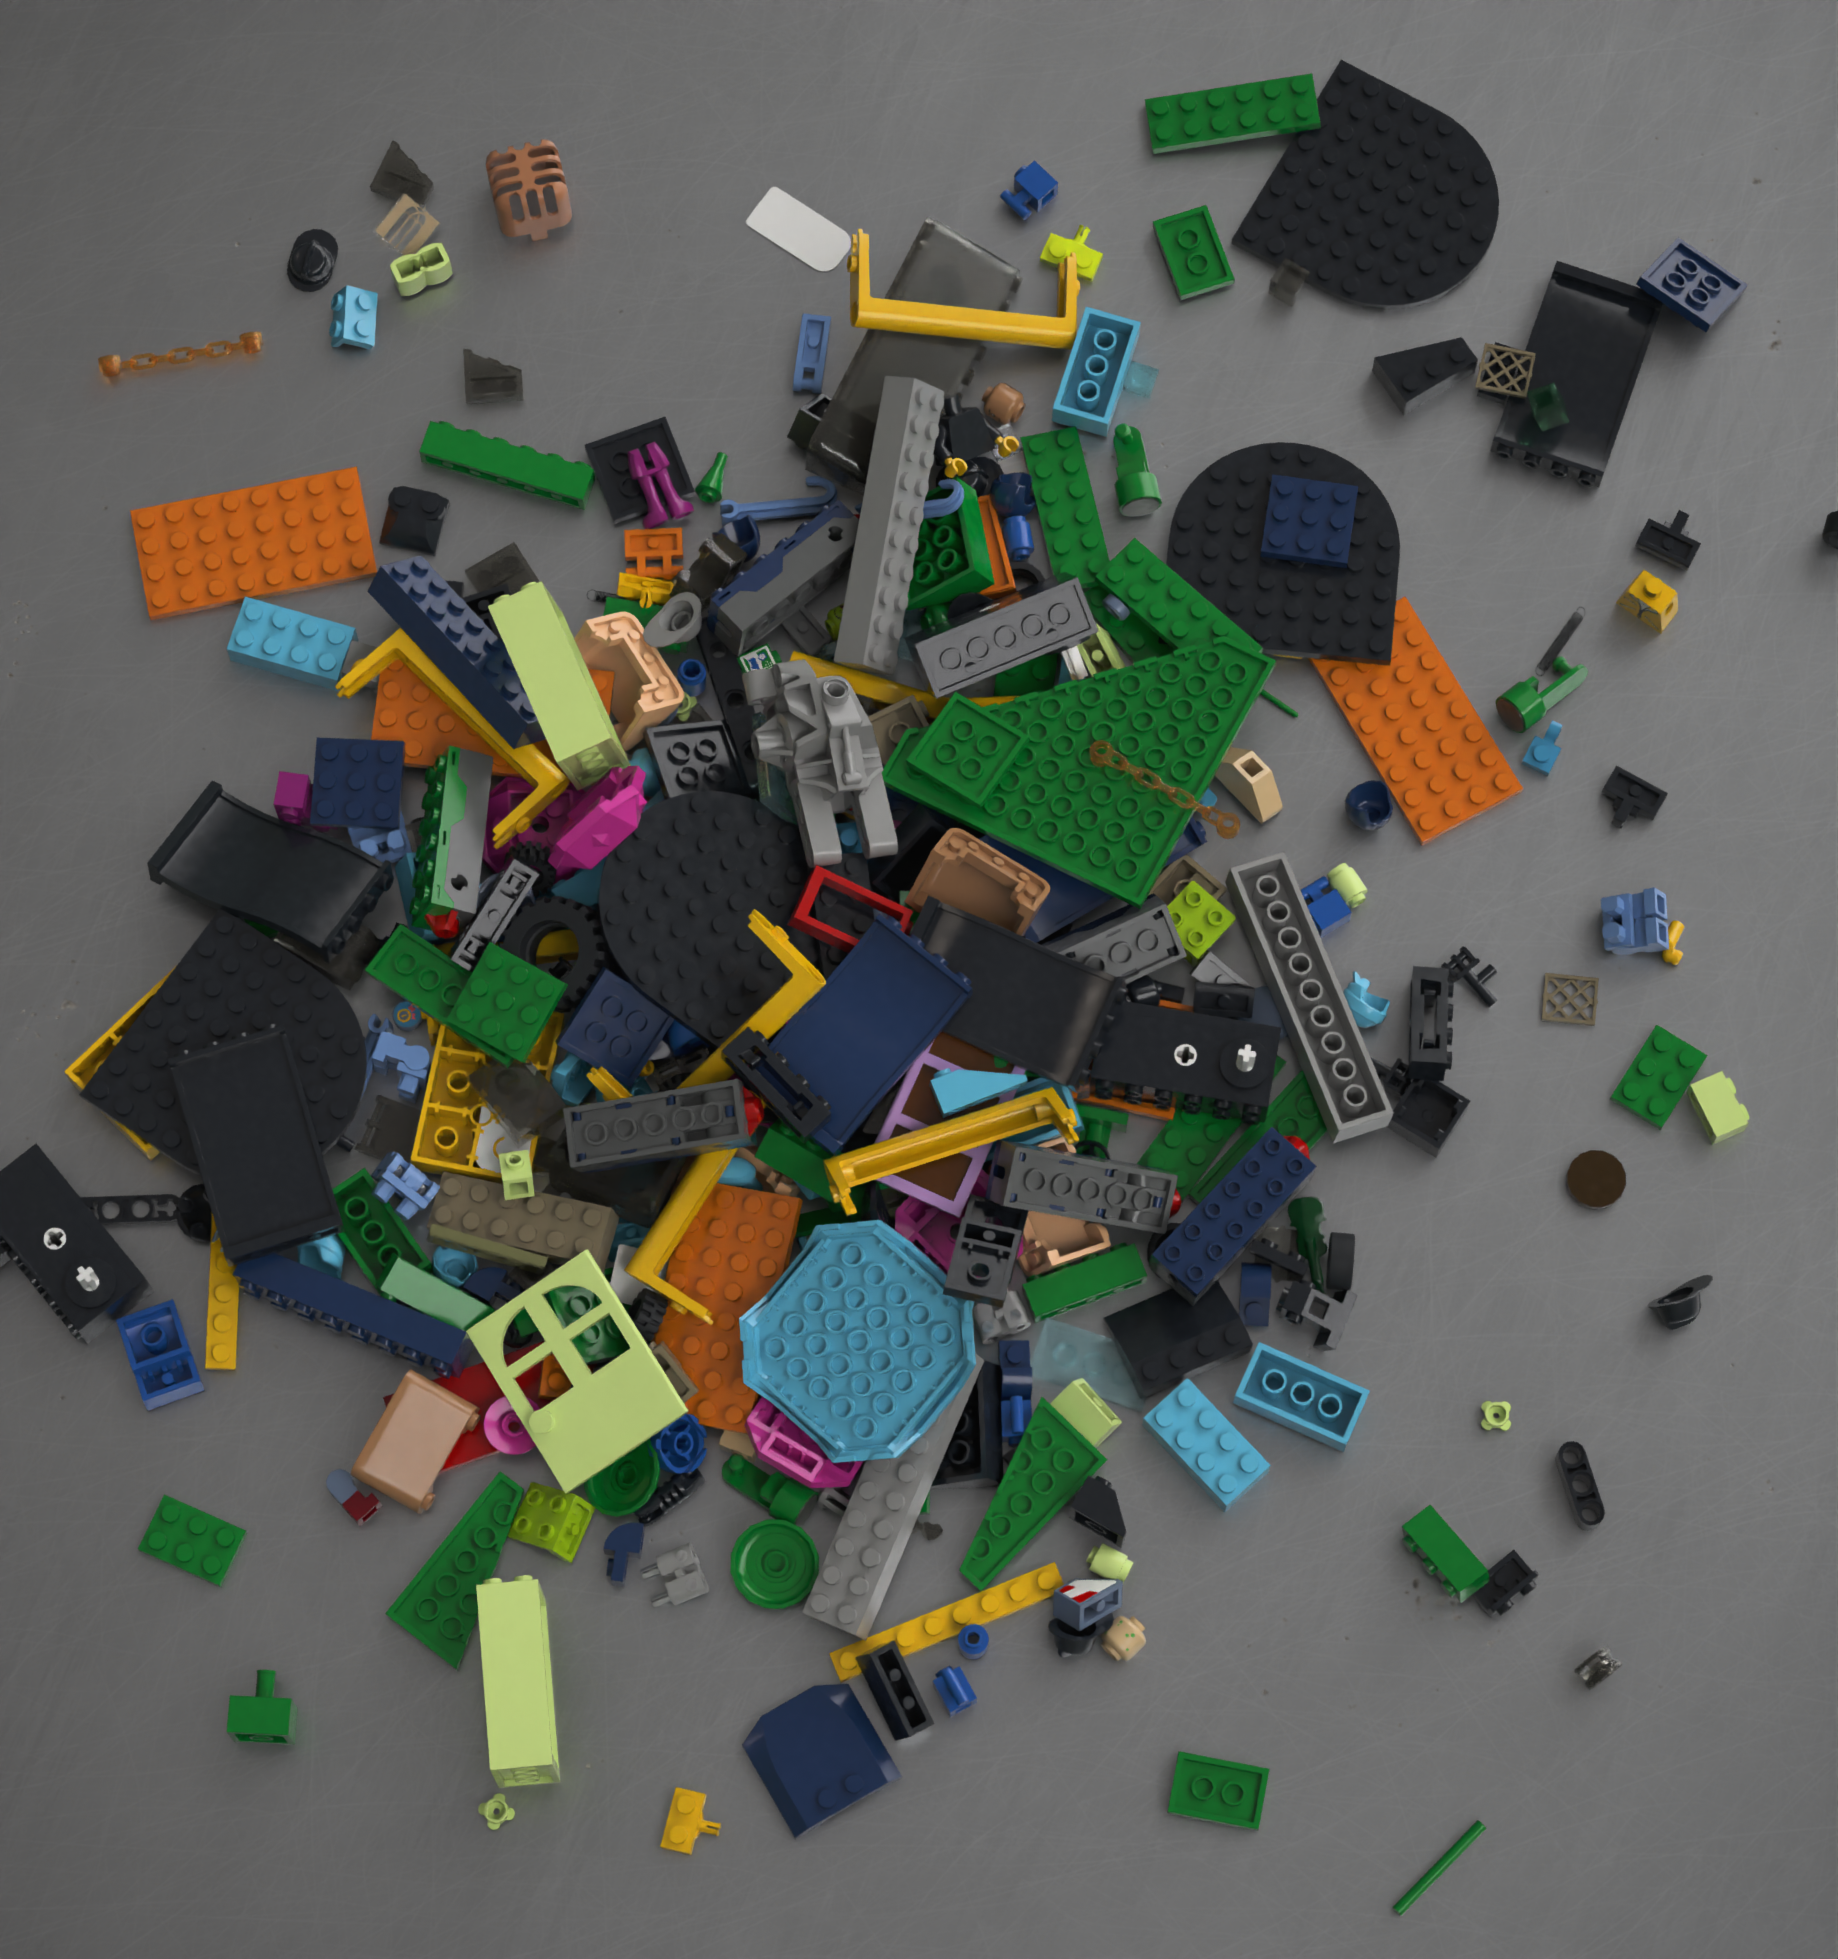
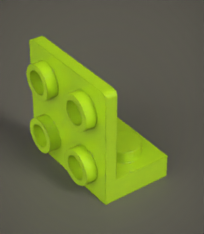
M1191 881L1167 906L1187 955L1183 959L1192 967H1195L1205 952L1236 919L1228 909L1195 881Z
M531 1482L508 1537L546 1549L561 1560L572 1563L596 1508L576 1494H567L562 1490Z

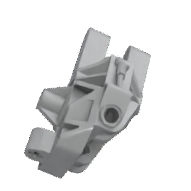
M805 659L776 663L770 669H756L744 673L742 680L748 705H763V715H766V723L751 735L753 755L756 759L776 765L777 770L784 771L809 867L841 863L842 850L833 814L843 813L851 807L865 858L897 854V836L883 781V766L873 726L850 683L841 676L816 678L815 672Z

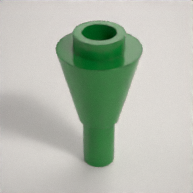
M717 453L713 466L695 488L696 494L703 502L714 503L722 499L723 470L728 459L725 453Z

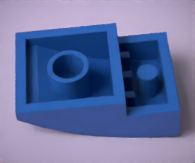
M173 1299L116 1319L147 1411L205 1391Z

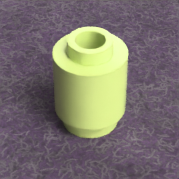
M1342 863L1327 874L1331 889L1338 891L1347 906L1350 905L1351 908H1355L1366 900L1364 895L1368 890L1353 867H1348L1346 863Z
M1104 1543L1101 1544L1100 1548L1094 1545L1086 1561L1091 1564L1090 1571L1105 1579H1119L1123 1583L1134 1563L1127 1559V1555Z

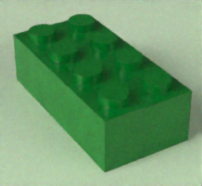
M363 1168L333 1188L346 1231L336 1235L342 1241L345 1249L374 1291L380 1296L382 1290L375 1284L392 1253L429 1273L433 1272V1266L400 1217L394 1212L389 1201L382 1203L372 1195L376 1183L366 1168Z

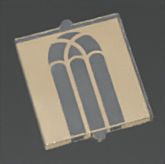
M403 193L373 231L388 243V248L395 249L404 256L416 254L441 222L425 210V205H419L406 193Z

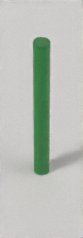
M1477 1820L1392 1907L1393 1910L1402 1916L1486 1830V1827Z

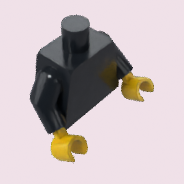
M958 394L944 397V410L946 414L941 415L939 419V434L935 441L933 454L935 455L937 466H947L945 468V475L947 477L953 478L956 474L962 476L967 470L965 461L995 449L994 445L996 444L998 445V453L1002 457H1008L1012 451L1015 452L1018 449V440L1012 436H1007L1003 439V434L983 416L977 407L962 408Z

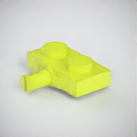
M1079 225L1074 239H1066L1050 233L1041 253L1040 261L1058 268V263H1064V258L1070 256L1071 252L1076 254L1077 276L1092 282L1103 259V253L1090 249L1084 244L1090 229L1088 227L1084 229V225Z

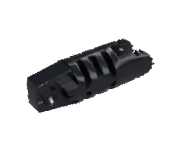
M697 1468L693 1472L673 1475L668 1482L665 1481L663 1483V1486L656 1488V1491L645 1505L634 1512L635 1516L639 1517V1523H643L644 1527L650 1526L666 1515L668 1510L674 1509L676 1504L679 1505L683 1499L686 1500L705 1482V1479Z

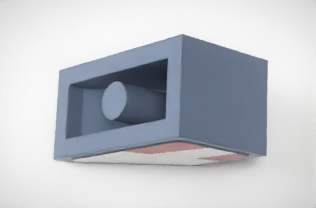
M1075 1578L1054 1590L1053 1616L1081 1631L1122 1607L1123 1582L1119 1579Z

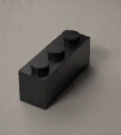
M895 1641L880 1644L855 1657L895 1741L909 1738L935 1724Z

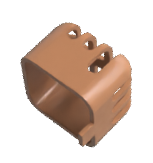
M541 139L539 146H532L530 142L524 143L525 146L521 150H516L513 146H509L508 151L504 154L498 153L496 149L490 152L486 158V170L500 230L506 236L518 237L531 234L532 241L547 239V230L562 227L569 223L572 218L568 188L558 149L552 141L547 139ZM552 175L558 176L560 181L542 185L535 184L536 179ZM515 183L523 185L519 190L506 192L497 197L498 189L503 186ZM546 187H551L554 190L557 204L555 212L549 213L546 211L543 197V189ZM529 191L537 193L540 206V214L537 216H530L526 199V194ZM511 195H518L521 199L524 217L520 220L513 219L509 202Z

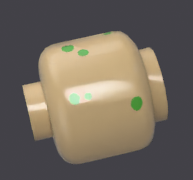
M1118 1616L1114 1619L1112 1627L1101 1634L1103 1642L1100 1645L1115 1661L1120 1659L1128 1661L1146 1644L1145 1636L1142 1633L1145 1627L1134 1616L1130 1619Z

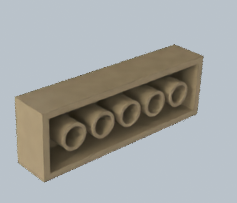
M443 1171L439 1184L440 1189L436 1194L426 1227L428 1230L433 1223L548 1257L547 1262L564 1265L588 1249L602 1273H604L619 1221V1216L611 1207L534 1191L535 1196L505 1200L503 1184Z

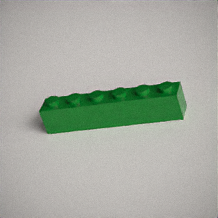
M430 421L419 450L421 462L582 510L586 508L596 480L594 469L584 462H568L557 454H541L534 448L526 445L517 447L509 444L505 439L499 437L490 439L472 429H467L466 431L456 429L454 425L445 421H439V423Z

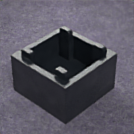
M1413 1079L1394 1108V1114L1389 1125L1386 1127L1437 1158L1466 1113L1470 1100L1439 1081Z

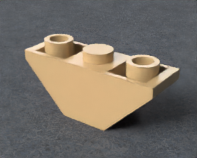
M1230 747L1215 776L1262 824L1283 808L1272 770L1252 750Z

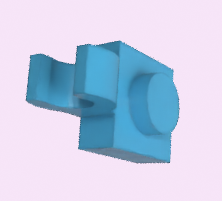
M1552 720L1543 739L1535 736L1522 760V764L1548 776L1561 751V748L1554 744L1563 725Z

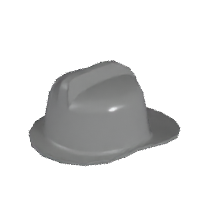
M689 592L679 593L672 597L645 627L643 633L644 641L649 646L659 648L673 643L686 642L694 638L702 626L700 599L694 593Z

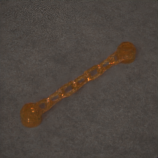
M248 332L239 336L240 342L231 344L229 341H218L209 343L205 348L194 350L191 347L172 349L168 354L159 356L153 353L135 355L130 360L122 362L120 355H107L98 358L99 370L103 372L104 377H113L120 374V369L130 367L134 370L149 369L155 367L157 363L166 361L172 364L190 362L197 356L207 355L210 358L227 356L233 350L244 349L246 354L258 353L262 351L261 346L264 345L262 333ZM225 345L224 350L226 352L212 354L214 349L211 347ZM188 351L186 356L189 358L174 360L177 356L173 353ZM150 357L148 361L152 364L137 366L139 362L136 359Z
M1098 740L1091 745L1090 760L1094 765L1100 767L1109 765L1117 770L1124 769L1134 775L1135 780L1150 789L1161 790L1168 794L1172 802L1183 808H1192L1201 813L1204 820L1216 826L1217 833L1222 838L1232 839L1238 835L1240 820L1235 814L1223 813L1212 806L1205 807L1195 801L1194 796L1179 787L1172 788L1163 783L1161 778L1150 770L1137 768L1128 763L1127 758L1113 750L1112 745L1107 741ZM1104 748L1107 752L1105 754H1098L1096 750ZM1113 755L1121 759L1118 761V765L1111 762ZM1143 772L1155 778L1152 780V784L1141 779L1144 776ZM1177 792L1188 797L1186 804L1174 798L1178 795ZM1211 811L1220 815L1217 822L1208 817L1211 816ZM1230 820L1234 824L1231 827H1226L1223 822Z

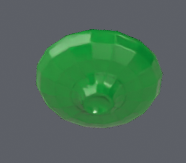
M648 1439L584 1482V1491L591 1505L602 1514L620 1517L634 1513L645 1505L653 1495L660 1476V1463L658 1454L651 1445V1440ZM648 1446L653 1454V1457L649 1455Z
M766 1519L751 1525L737 1538L731 1552L730 1572L737 1589L748 1601L763 1608L784 1609L799 1603L812 1590L819 1574V1554L813 1539L800 1526L786 1520Z

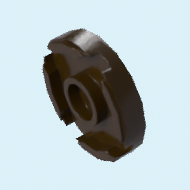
M1590 1150L1580 1154L1572 1161L1566 1174L1568 1191L1570 1196L1585 1208L1597 1210L1612 1206L1621 1198L1626 1186V1173L1622 1163L1614 1155L1601 1150Z

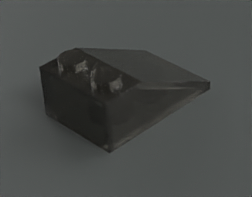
M528 1058L525 1063L514 1059L508 1069L492 1059L466 1077L518 1149L564 1118L563 1108H567L566 1104L549 1081Z

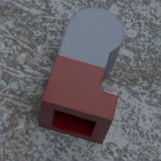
M334 1470L328 1475L326 1484L331 1495L359 1526L383 1507L373 1493L365 1498L355 1487L354 1480L346 1470Z

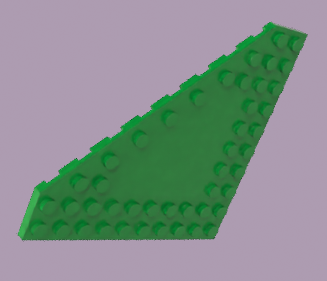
M1221 636L1212 639V642L1199 646L1194 644L1177 649L1172 654L1162 657H1150L1118 670L1113 668L1093 674V677L1081 681H1069L1054 686V689L1040 693L1036 691L1015 697L1013 701L1000 705L995 703L982 707L1029 735V742L981 809H978L906 764L907 758L931 725L919 729L914 727L905 730L882 771L884 785L1141 909L1274 670L1276 660L1232 639Z

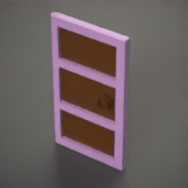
M940 1032L907 1070L874 1144L1012 1100L1017 1089L943 1118L929 1085L930 1080L935 1079L933 1075L941 1070L950 1068L951 1072L960 1069L1024 1075L1026 1070L1010 1063L1003 1068H997L994 1064V1056ZM993 1142L878 1178L875 1181L960 1218Z

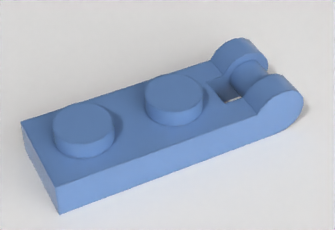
M802 314L793 391L801 392L802 389L812 390V393L815 394L822 393L831 326L830 316ZM804 371L815 372L814 379L803 378Z

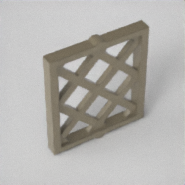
M1485 343L1482 359L1479 363L1475 389L1526 399L1530 379H1532V369L1536 353ZM1494 350L1505 353L1498 357ZM1490 351L1494 360L1486 364L1484 361L1485 355ZM1514 354L1525 357H1523L1520 360H1517ZM1509 355L1514 364L1506 368L1501 360ZM1529 359L1531 362L1530 368L1525 372L1521 364ZM1498 363L1502 371L1494 375L1489 367ZM1518 367L1522 375L1513 379L1508 371ZM1486 370L1491 378L1481 382V373ZM1505 374L1510 382L1501 386L1497 378ZM1525 378L1527 381L1526 386L1521 391L1517 382ZM1493 381L1497 388L1486 385ZM1512 385L1516 389V391L1506 390Z
M1545 973L1541 1021L1595 1026L1599 978ZM1555 979H1561V980H1567V981H1566L1565 983H1563L1562 985H1560ZM1549 981L1557 987L1551 994L1547 992ZM1576 981L1588 983L1581 988ZM1570 983L1578 990L1572 996H1569L1564 990ZM1591 985L1594 987V997L1592 998L1584 991ZM1559 992L1567 999L1560 1005L1552 998ZM1579 994H1582L1587 1000L1581 1007L1573 1000ZM1547 1001H1550L1555 1006V1009L1549 1014L1546 1012ZM1569 1002L1576 1009L1570 1016L1562 1009ZM1589 1005L1593 1007L1592 1017L1590 1018L1583 1012ZM1559 1011L1564 1018L1552 1016ZM1580 1014L1585 1020L1572 1018Z

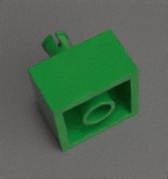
M257 1670L255 1697L230 1695L227 1733L234 1742L295 1745L298 1708L291 1698H274L276 1671Z

